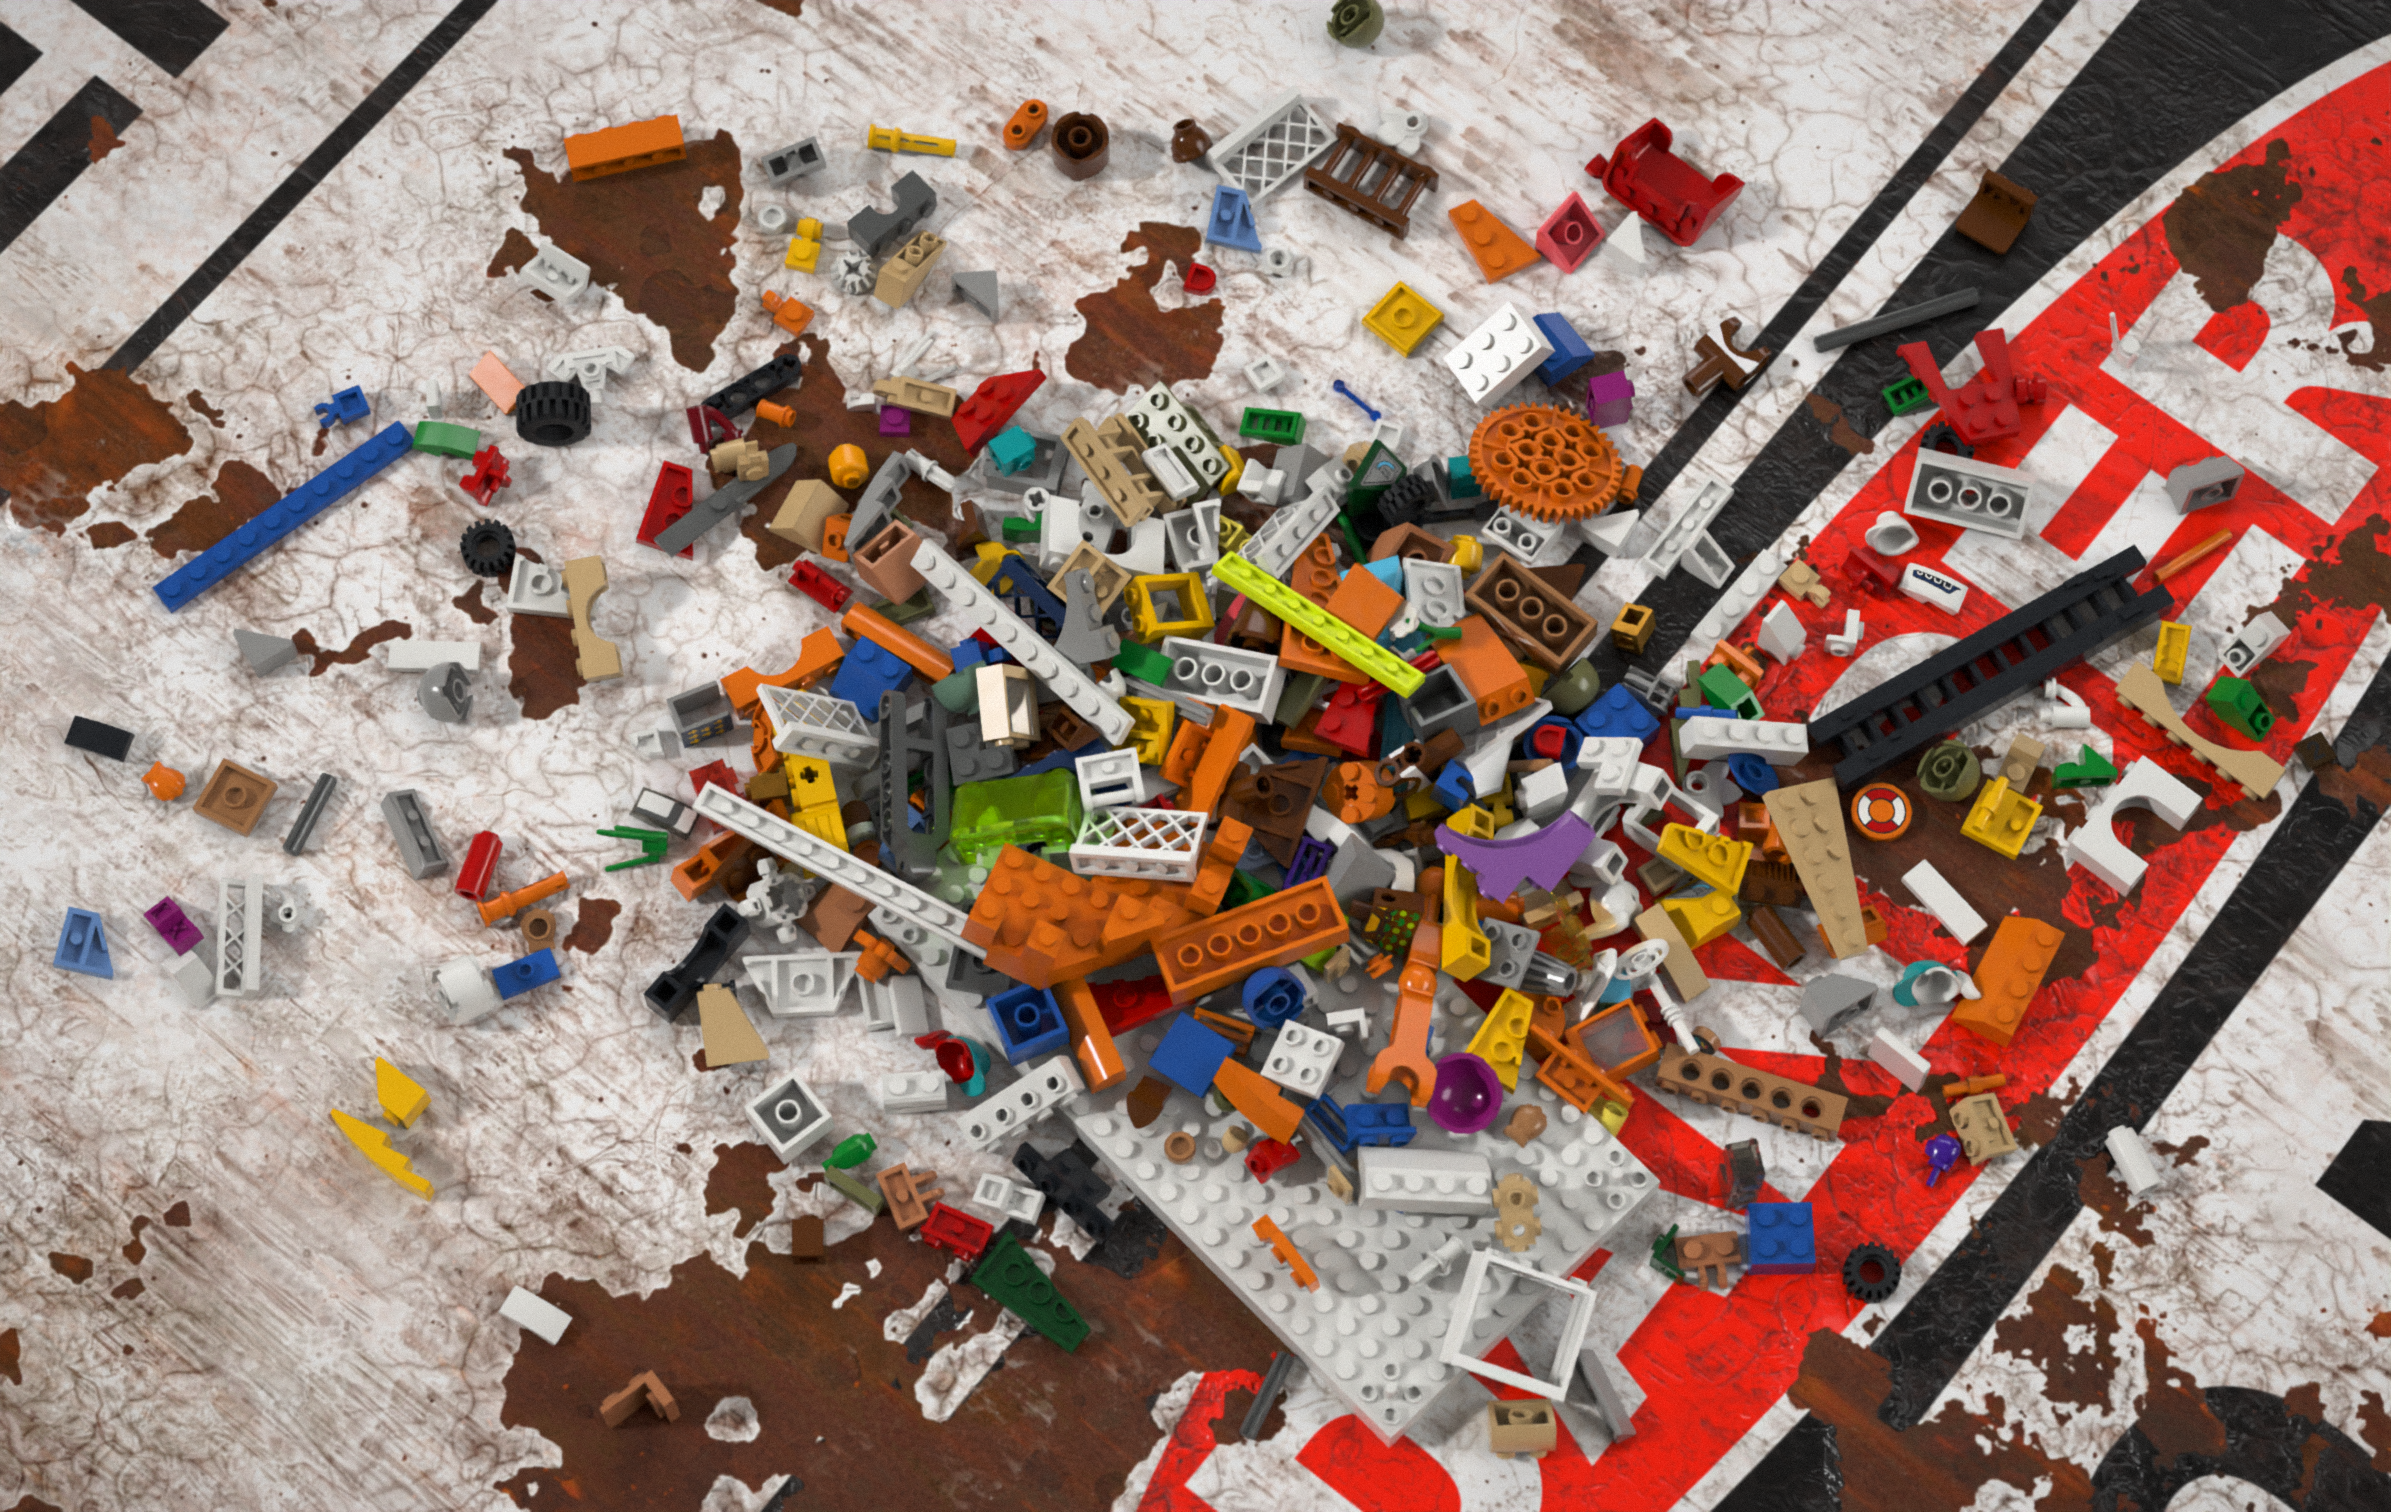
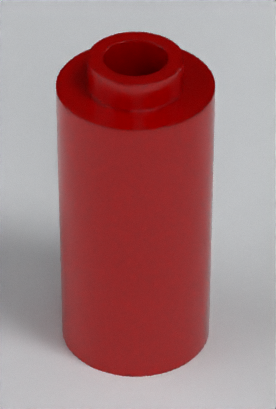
M486 830L482 831V833L474 834L454 888V892L460 897L475 902L483 901L503 847V843L499 840L497 834Z

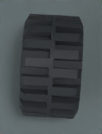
M562 381L539 382L521 389L519 394L516 395V428L518 435L527 442L543 446H564L584 440L591 431V398L589 392L585 388L579 387V385Z

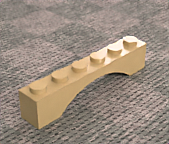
M2138 661L2134 663L2114 689L2116 694L2119 695L2116 700L2129 710H2132L2133 707L2137 708L2143 713L2141 718L2155 729L2158 725L2168 731L2166 734L2168 739L2178 746L2184 743L2193 749L2190 754L2204 765L2208 761L2218 768L2215 771L2217 775L2229 783L2232 780L2238 782L2243 786L2240 791L2253 801L2257 798L2265 801L2286 774L2284 767L2262 751L2227 749L2213 744L2194 733L2173 710L2165 693L2162 678Z

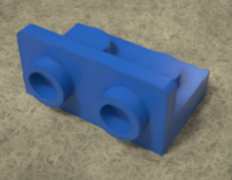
M1407 1103L1347 1104L1344 1108L1348 1145L1359 1144L1362 1147H1375L1378 1144H1390L1391 1147H1403L1417 1134V1128L1410 1125Z

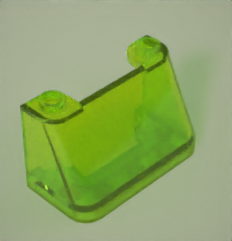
M1058 768L1049 773L980 783L974 781L964 782L955 790L949 833L951 850L962 866L977 864L978 853L982 857L988 856V849L1003 847L1005 842L1011 845L1045 841L1048 847H1053L1054 841L1065 843L1066 850L1069 851L1071 844H1076L1081 829L1078 779L1069 770Z

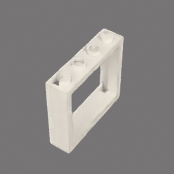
M1486 1247L1485 1252L1473 1250L1438 1361L1549 1399L1563 1402L1598 1291L1586 1288L1588 1282L1570 1276L1569 1281L1560 1279L1561 1272L1546 1267H1542L1541 1272L1532 1269V1262L1518 1257H1514L1513 1262L1503 1259L1504 1252L1488 1247ZM1487 1265L1574 1295L1547 1383L1460 1354Z

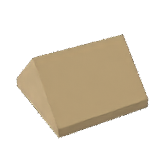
M821 479L797 480L771 523L769 531L821 555L827 517L846 513L850 506Z

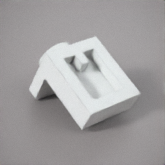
M1364 1008L1326 1013L1328 1035L1347 1037L1359 1031L1362 1048L1368 1047L1369 1037L1374 1036L1371 1017L1365 1018Z

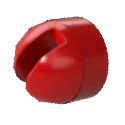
M1599 153L1586 165L1584 170L1594 179H1601L1609 163Z

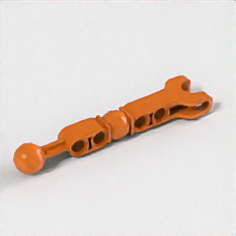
M1430 866L1421 871L1415 881L1416 893L1425 895L1424 914L1407 954L1403 959V970L1398 979L1400 994L1394 1011L1389 1045L1377 1054L1374 1063L1369 1068L1366 1084L1367 1092L1380 1095L1382 1087L1388 1081H1399L1406 1085L1410 1091V1104L1425 1109L1432 1097L1437 1077L1436 1068L1425 1053L1433 997L1437 990V978L1435 975L1440 963L1443 925L1437 924L1440 905L1444 902L1445 869Z

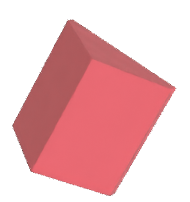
M1573 191L1537 231L1535 251L1566 274H1572L1606 236V233L1579 194Z

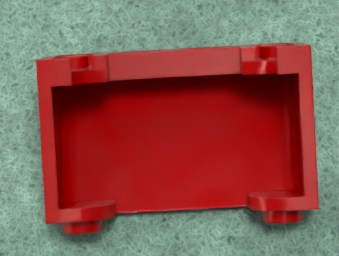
M1654 117L1617 144L1603 174L1602 184L1609 195L1631 211H1637L1639 217L1682 247H1689L1697 242L1735 201L1746 183L1729 172L1719 174L1714 182L1707 179L1669 151L1673 142L1672 132L1665 124Z

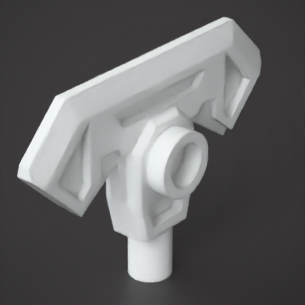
M621 345L558 354L547 366V372L562 382H568L577 374L582 387L590 394L591 407L598 408L602 406L601 394L605 391L607 370L622 375L633 363L635 356Z
M1609 948L1595 953L1592 971L1573 964L1571 965L1576 968L1578 979L1576 987L1572 991L1576 998L1562 1007L1565 1012L1566 1029L1588 1019L1618 969L1616 949Z

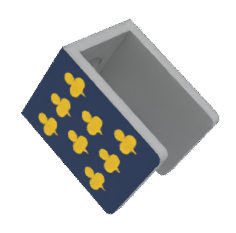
M717 681L709 682L666 699L670 715L684 748L734 729L729 711L719 713L684 728L679 719V716L721 700Z

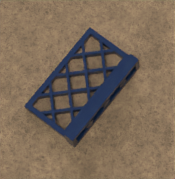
M1007 555L1000 564L1002 567L987 583L985 588L990 592L994 589V595L1000 601L1001 598L1014 597L1015 614L1021 619L1035 618L1036 632L1043 639L1056 638L1058 640L1065 620L1067 603L1046 588L1048 583L1019 555ZM1005 575L1013 580L1014 594L1000 595V581ZM1020 588H1021L1025 593L1020 594ZM1020 597H1030L1034 601L1035 614L1021 615ZM1041 609L1044 610L1047 614H1041ZM1042 617H1051L1056 622V635H1042Z

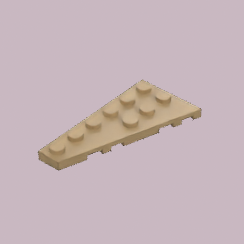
M1835 777L1768 791L1762 796L1763 801L1838 960L1841 961L1863 955L1868 951V945Z

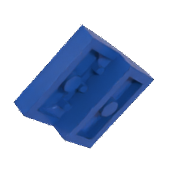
M1181 1011L1151 1057L1148 1065L1204 1100L1214 1084L1213 1078L1225 1057L1231 1058L1237 1046Z

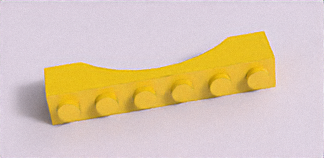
M1472 803L1447 819V826L1459 833L1474 838L1494 840V815ZM1455 854L1452 856L1445 855L1441 970L1466 982L1490 967L1491 940L1484 935L1476 914L1478 885L1476 876L1479 872L1473 874L1461 864L1462 859Z

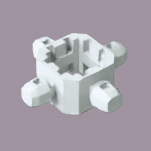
M773 857L759 860L757 867L759 876L762 875L763 880L750 884L746 892L748 899L741 901L738 905L739 913L745 918L753 917L755 924L763 929L776 925V934L782 944L797 939V932L791 920L805 916L808 909L807 901L812 900L816 896L815 887L810 883L801 884L800 878L792 872L778 875L777 871L779 869ZM777 885L778 889L783 888L784 894H781L784 904H788V908L784 909L786 914L777 916L776 911L771 912L770 907L773 904L771 898L766 896V892L770 891V886Z

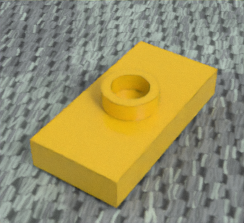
M2163 620L2161 622L2152 672L2162 678L2163 683L2181 686L2192 630L2190 625Z

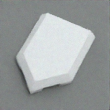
M1403 557L1406 600L1411 601L1413 606L1419 609L1420 615L1418 618L1426 625L1434 628L1451 627L1466 614L1460 566Z

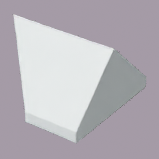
M1514 738L1473 769L1467 771L1473 776L1474 781L1472 783L1467 782L1464 778H1458L1475 799L1501 791Z

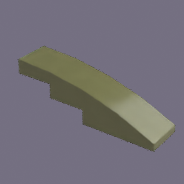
M1700 660L1687 661L1685 670L1687 689L1679 690L1677 707L1700 708L1701 687L1696 680L1701 676ZM1671 718L1668 732L1675 785L1682 786L1691 758H1681L1679 729L1688 719Z

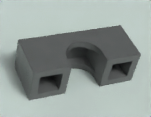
M913 170L891 186L892 201L898 206L896 211L890 214H880L868 205L847 222L849 237L871 258L875 257L878 253L886 252L893 241L901 235H907L913 229L914 224L922 218L929 217L937 207L936 192Z

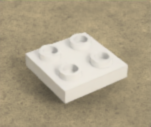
M1286 1019L1260 1075L1277 1085L1318 1100L1345 1043L1339 1038Z

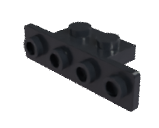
M1028 1142L1022 1143L1012 1160V1164L1097 1243L1102 1245L1106 1242L1115 1223L1096 1205L1109 1196L1112 1188L1068 1148L1047 1161Z

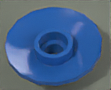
M1731 753L1728 755L1730 769L1735 775L1737 782L1743 788L1761 796L1768 791L1779 789V780L1770 764H1766V760L1762 756L1753 753Z

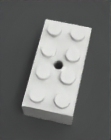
M1919 447L1903 513L2021 540L2036 485L2037 474ZM1965 490H1974L1975 493L1970 495Z
M1165 635L1160 654L1173 659L1175 663L1162 687L1163 689L1184 698L1189 697L1216 706L1214 714H1216L1221 704H1226L1253 717L1255 722L1272 725L1288 670L1286 667L1278 666V656Z

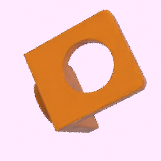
M841 513L827 517L821 553L823 557L843 563L849 561L844 541L853 515Z

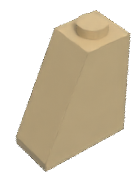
M721 982L704 984L703 990L697 992L707 1067L769 1059L770 1052L730 987H722Z

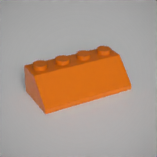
M2005 916L1972 977V981L1976 989L1981 993L1982 998L1974 1000L1962 996L1950 1020L2007 1048L2066 933L2039 919Z

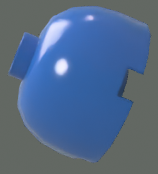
M1268 966L1259 969L1248 978L1242 990V1005L1250 1020L1260 1029L1267 1030L1266 1027L1273 1026L1276 1029H1281L1286 1019L1294 1022L1302 1013L1304 1008L1302 1001L1304 995L1307 998V991L1299 978L1286 968Z

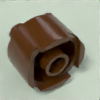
M1071 112L1057 120L1051 135L1052 159L1056 168L1076 182L1093 177L1105 168L1109 162L1110 155L1109 134L1107 126L1101 118L1091 113L1086 115L1080 114V112Z

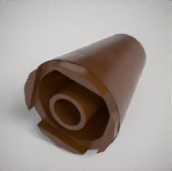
M1246 597L1225 638L1224 646L1279 657L1284 620Z

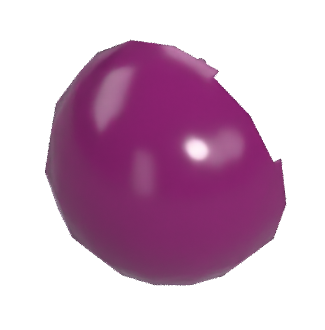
M1453 1053L1441 1058L1434 1065L1437 1077L1432 1097L1426 1106L1428 1115L1438 1126L1456 1134H1472L1486 1128L1497 1117L1503 1102L1502 1086L1496 1072L1488 1065L1484 1058L1472 1053Z

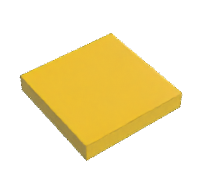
M1400 280L1362 319V325L1403 357L1407 358L1444 320L1445 314Z

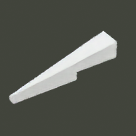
M1220 498L1193 503L1189 509L1166 513L1161 517V520H1165V541L1176 573L1198 572L1214 624L1216 620L1217 577L1211 574L1212 566L1218 562ZM1214 628L1199 641L1214 644Z

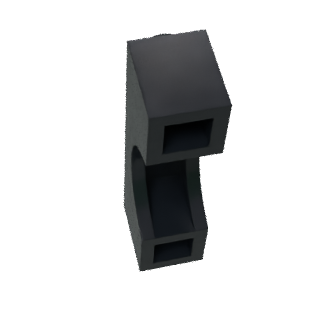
M724 903L704 925L698 942L687 957L675 968L663 971L643 995L647 1007L669 1024H672L696 997L697 992L703 989L704 983L712 979L750 936L751 930L748 920Z

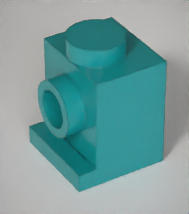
M1467 455L1448 458L1446 474L1451 500L1481 496L1480 485L1475 483L1477 476L1471 475L1472 468L1468 466L1470 459L1467 458Z

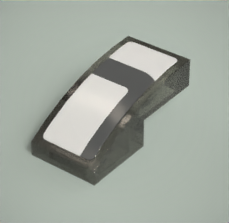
M645 787L642 788L629 815L655 829L661 827L685 841L689 838L700 816L699 813L693 811L691 806Z

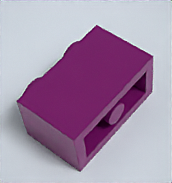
M1624 370L1589 379L1585 406L1592 427L1599 425L1600 429L1628 422L1629 412L1633 410L1632 397H1635V389L1632 381L1626 379Z

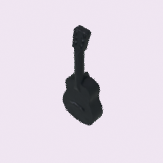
M1498 499L1475 504L1474 508L1429 512L1425 509L1423 515H1418L1417 520L1414 522L1411 520L1409 523L1423 530V525L1473 519H1476V522L1490 520L1499 509ZM1380 510L1353 517L1354 530L1362 546L1367 549L1372 548L1382 532L1394 528Z

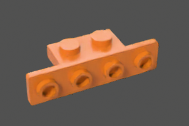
M1536 1024L1531 1026L1528 1035L1552 1053L1535 1074L1534 1078L1556 1092L1557 1096L1578 1108L1584 1115L1602 1092L1629 1110L1635 1099L1631 1097L1632 1092L1625 1085L1619 1082L1614 1084L1607 1079V1073L1601 1067L1594 1063L1589 1065L1580 1058L1582 1055L1576 1048L1569 1044L1564 1046L1555 1039L1556 1034L1544 1025L1539 1027Z

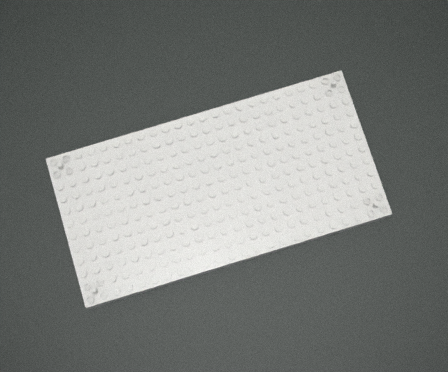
M1126 692V694H1125V696H1134V695L1129 694V693H1127V692ZM1174 715L1173 730H1172V736H1171V740H1170V745H1169V748H1168V752H1169V750H1170L1172 738H1173L1174 731H1175V727H1176L1177 720H1178V718H1177L1175 715ZM1101 734L1098 738L1105 750L1112 752V743ZM1142 763L1140 770L1144 771L1155 765ZM1070 780L1053 782L1039 792L1033 809L1048 832L1050 844H1076L1085 816L1080 785L1078 782ZM1177 793L1164 798L1165 800L1169 798L1173 803ZM993 807L988 808L936 854V870L930 877L918 885L911 886L962 911L964 898L976 900L980 891L982 892L1005 842L1015 846ZM1094 816L1092 822L1097 827L1109 820V818ZM1189 824L1181 826L1186 833L1195 828ZM1116 826L1102 834L1107 839L1111 838ZM1206 830L1203 841L1211 845L1216 832ZM1098 837L1091 839L1096 842H1101ZM1041 851L1035 854V856L1042 859ZM1071 861L1052 863L1088 881H1091L1093 875L1074 873ZM1314 862L1312 867L1313 873H1315L1318 866L1317 862ZM1277 865L1251 873L1281 891L1283 882L1277 871ZM1220 904L1214 915L1223 913L1224 906ZM879 906L867 915L869 928L879 938L882 936L896 946L894 952L911 964L909 968L1020 1079L1054 1057L1068 1055L1086 1088L1077 1093L1079 1098L1064 1107L1060 1104L1052 1109V1111L1388 1448L1469 1372L1440 1362L1438 1359L1473 1250L1485 1252L1486 1247L1504 1252L1503 1259L1513 1262L1514 1257H1518L1532 1262L1531 1268L1541 1272L1542 1267L1561 1272L1559 1278L1566 1280L1658 1191L1660 1180L1588 1111L1585 1115L1582 1114L1578 1108L1568 1104L1557 1096L1556 1092L1534 1078L1541 1066L1524 1050L1514 1094L1512 1095L1502 1089L1503 1102L1497 1117L1486 1128L1472 1134H1456L1438 1126L1428 1115L1426 1107L1423 1109L1410 1104V1091L1406 1085L1399 1081H1388L1382 1087L1380 1095L1367 1092L1366 1084L1369 1068L1374 1063L1377 1054L1389 1045L1394 1011L1400 994L1398 979L1403 970L1404 958L1383 949L1378 954L1383 953L1385 958L1392 954L1393 957L1390 960L1394 968L1374 980L1369 972L1365 974L1363 972L1369 968L1367 964L1359 969L1351 960L1348 970L1341 977H1335L1329 984L1314 971L1302 965L1318 991V1003L1302 1011V1013L1309 1014V1028L1328 1034L1326 1013L1364 1008L1365 1018L1371 1017L1374 1036L1369 1037L1368 1047L1362 1048L1359 1031L1347 1037H1336L1345 1043L1339 1056L1341 1076L1338 1085L1327 1094L1343 1111L1347 1104H1408L1410 1125L1417 1128V1134L1403 1147H1391L1390 1144H1378L1375 1147L1484 1152L1491 1170L1492 1189H1497L1496 1180H1504L1503 1175L1522 1173L1523 1178L1528 1177L1531 1185H1537L1539 1203L1533 1205L1534 1217H1540L1541 1236H1535L1536 1244L1529 1245L1528 1251L1510 1252V1247H1504L1502 1240H1496L1494 1221H1499L1500 1217L1499 1208H1493V1203L1485 1215L1408 1211L1401 1214L1396 1211L1359 1209V1198L1346 1205L1340 1197L1336 1198L1327 1186L1329 1168L1296 1130L1289 1140L1302 1157L1296 1164L1275 1172L1268 1182L1260 1184L1245 1164L1244 1159L1256 1143L1270 1138V1136L1251 1123L1239 1111L1226 1113L1218 1109L1213 1101V1093L1217 1087L1215 1083L1203 1100L1148 1065L1151 1057L1180 1012L1182 1011L1190 1017H1194L1195 1011L1190 1010V1006L1113 1037V1043L1126 1069V1080L1091 1094L1069 1043L1012 1067L987 1013L986 1000L992 998V996L946 988L945 984L954 945ZM1348 925L1349 930L1372 950L1373 948ZM1350 941L1346 942L1361 958L1365 956ZM1146 954L1111 968L1108 966L1093 971L1092 974L1086 975L1084 978L1086 983L1096 982V985L1113 983V980L1124 979L1125 982L1143 980L1145 976L1161 975L1162 973L1155 955ZM1294 961V962H1291V963H1289V964H1291V966H1292V965H1294V964H1296V963H1298V962ZM1439 968L1435 975L1437 978V990L1433 997L1429 1024L1435 1028L1428 1047L1430 1051L1428 1059L1434 1065L1443 1057L1453 1053H1464L1488 1017ZM1012 978L1009 990L1025 983ZM1243 1006L1239 1008L1208 1010L1256 1026L1248 1017ZM1200 1019V1021H1203V1022H1206V1023H1209V1024H1212V1025H1215V1026H1218V1027H1221V1028H1224V1029H1227V1030H1230V1031H1233V1032H1236V1033H1239V1034H1242V1035H1245V1036L1247 1035V1034H1245V1033H1242V1032H1239V1031H1236V1030H1233V1029H1230V1028H1227V1027H1224V1026H1221V1025H1218V1024H1215V1023H1212V1022H1209V1021ZM1256 1026V1031L1246 1057L1243 1058L1232 1054L1230 1059L1260 1075L1262 1070L1255 1069L1254 1058H1250V1051L1254 1040H1260L1263 1030H1259V1027ZM1225 1038L1237 1046H1243L1241 1042ZM1144 1075L1173 1087L1171 1096L1158 1118L1146 1127L1136 1129L1127 1111L1126 1099L1128 1093L1134 1091ZM1284 1087L1282 1097L1284 1099L1291 1097L1302 1109L1314 1100V1098ZM1321 1102L1319 1105L1347 1134L1346 1126ZM1526 1104L1540 1106L1543 1114L1547 1117V1127L1538 1137L1529 1140L1524 1148L1503 1134V1129L1509 1125L1510 1118L1518 1106ZM1312 1110L1311 1113L1342 1146L1346 1145L1320 1116ZM1232 1125L1242 1128L1250 1138V1142L1245 1149L1238 1153H1229L1222 1146V1137ZM1178 1131L1190 1134L1196 1143L1194 1158L1184 1165L1171 1163L1164 1152L1165 1140L1170 1134ZM1359 1144L1344 1157L1349 1163L1356 1158L1358 1159ZM1265 1214L1282 1231L1318 1277L1320 1288L1312 1294L1306 1287L1300 1289L1289 1275L1293 1272L1286 1262L1281 1265L1270 1251L1274 1246L1270 1245L1269 1242L1259 1241L1252 1228V1224ZM1521 1224L1514 1226L1513 1233L1517 1236L1522 1235L1524 1226ZM1453 1236H1456L1464 1244L1467 1251L1448 1265L1445 1273L1440 1272L1421 1288H1416L1411 1284L1407 1276L1408 1273L1428 1258L1427 1254L1430 1251L1434 1253ZM1487 1265L1460 1354L1482 1360L1555 1289Z

